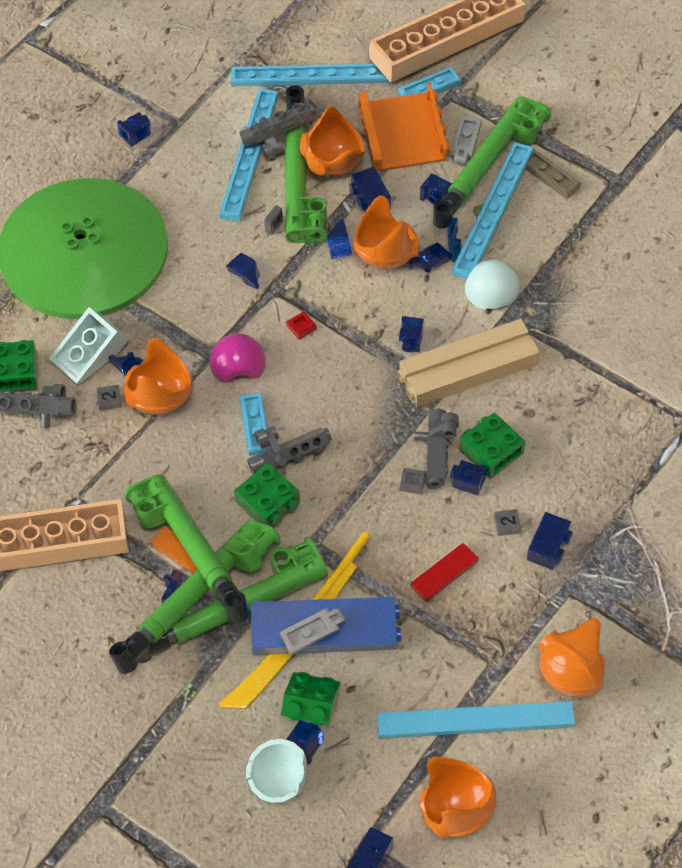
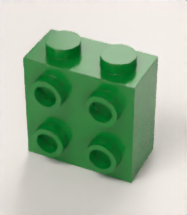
M34 340L0 342V392L38 389L37 350Z
M495 412L488 417H483L472 429L464 431L460 439V450L489 478H492L521 456L525 449V440Z
M266 463L234 490L235 502L257 522L269 526L277 525L285 514L289 511H294L300 503L299 490L269 463Z
M293 672L284 692L281 716L288 717L291 720H304L315 725L329 726L338 702L341 682L335 681L330 677L320 678L311 676L306 672Z

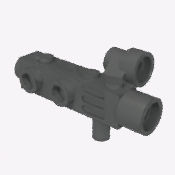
M307 102L304 104L297 103L290 110L274 113L271 118L261 117L259 123L240 131L239 134L245 147L265 140L266 143L262 146L268 160L275 158L277 154L285 151L281 141H276L274 136L314 120L313 116L317 114L313 104L308 105Z
M64 384L44 385L42 393H35V395L31 394V392H18L17 394L15 391H5V393H0V411L41 414V427H50V414H75L76 399L74 397H66V387Z
M439 408L432 409L429 412L428 432H415L414 441H428L426 484L435 489L445 485V475L448 474V465H446L448 463V451H446V448H448L449 439L447 438H454L456 436V429L459 426V416L457 414L447 413Z
M274 426L266 430L262 428L255 431L254 434L260 448L265 447L267 451L247 459L252 474L257 472L266 463L273 467L284 466L290 460L296 462L303 459L306 453L311 451L312 453H317L324 450V446L329 444L332 437L327 427L324 429L320 427L279 445L277 442L279 435Z

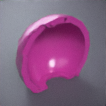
M230 334L221 338L215 344L210 354V367L213 374L222 382L232 381L235 377L241 375L255 379L261 377L264 372L266 357L261 344L250 335Z

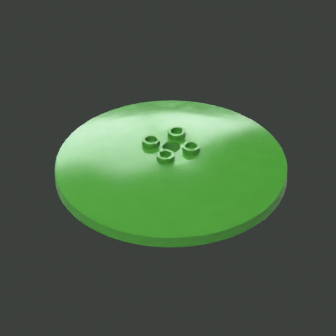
M97 178L62 181L32 194L12 212L0 234V270L9 289L29 307L50 316L66 319H80L89 307L105 316L134 303L157 281L165 265L168 252L165 224L151 201L127 185ZM78 235H86L84 239H76Z

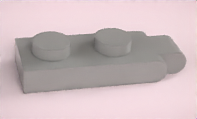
M461 115L451 155H454L453 162L466 164L467 158H472L481 127V119Z
M326 608L281 631L279 635L290 655H293L340 630L339 625L345 623L346 619L340 608L332 611Z

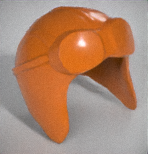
M331 106L326 108L309 132L304 133L300 140L301 155L305 157L308 167L317 175H340L351 172L359 165L365 153L364 142L359 132L335 107Z
M378 196L358 223L353 246L358 256L369 265L380 269H393L418 256L419 235L414 232L412 226L407 222L397 221L390 212L388 199L384 196Z
M152 338L147 344L144 361L140 365L133 366L127 373L125 385H123L125 400L128 407L136 408L142 412L155 415L167 414L179 408L188 399L192 392L193 381L185 363L160 339Z
M598 618L589 619L569 631L558 633L555 630L538 644L541 651L539 657L541 673L548 684L557 692L576 698L592 697L603 687L605 659L599 654L601 622Z
M439 756L430 758L427 763L430 781L428 787L422 790L420 798L421 812L424 814V821L440 839L461 837L480 829L490 819L496 806L497 795L492 780L477 767L467 762Z

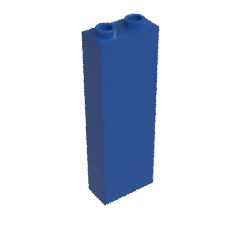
M395 597L251 602L252 655L288 654L289 651L279 633L326 608H329L330 611L340 608L346 622L339 625L340 630L297 653L396 650L397 642H401V628H396V619H400L399 604L395 605Z

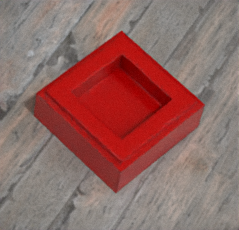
M304 311L286 321V326L298 340L317 330V325Z

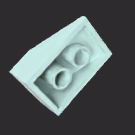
M89 307L49 359L79 385L113 359L129 338L102 314Z

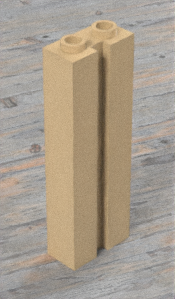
M518 319L400 360V370L397 371L400 382L405 383L407 387L406 393L409 400H413L416 407L538 365L540 352L533 339H530L529 332L522 319Z

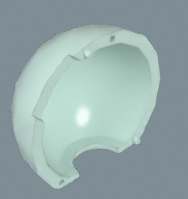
M494 259L478 263L469 274L465 284V294L468 300L476 307L484 310L508 307L516 300L520 292V281L515 270L507 263Z
M285 739L269 740L258 746L251 754L246 767V780L251 790L260 799L271 803L288 802L297 797L305 785L307 774L306 756L303 750L294 742Z

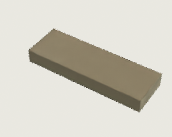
M534 149L526 170L568 199L581 187V182Z

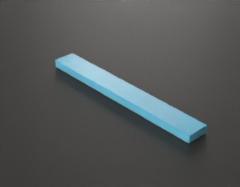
M374 63L231 67V87L391 83Z
M259 88L246 129L259 123L261 117L266 119L273 117L279 97L278 91ZM265 140L247 147L244 146L242 141L219 213L220 219L240 222Z
M517 142L513 143L452 268V275L467 279L473 268L481 262L532 157L533 147Z
M572 701L377 713L379 739L575 726Z

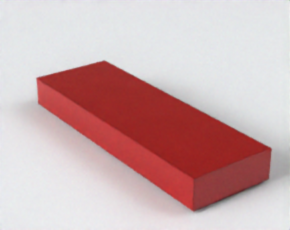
M462 543L412 581L410 587L427 602L478 563L479 558Z

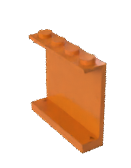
M428 82L427 92L369 101L367 92L358 93V106L373 172L447 161L450 143L444 137L446 135L445 124L440 121L442 118L441 107L436 105V102H438L437 91L432 89L431 82Z

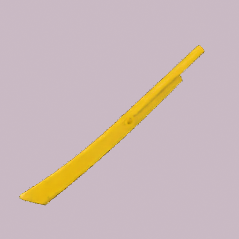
M364 531L313 600L335 599L357 568L352 562L371 538L369 533ZM290 653L269 654L218 706L222 708L247 709L292 655Z

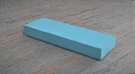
M448 67L398 88V93L400 96L427 92L428 82H431L432 89L436 90L437 94L461 85V79L452 67Z
M262 393L241 395L239 397L249 456L258 455L267 451L265 447L260 448L254 434L255 431L262 428L264 430L267 429Z

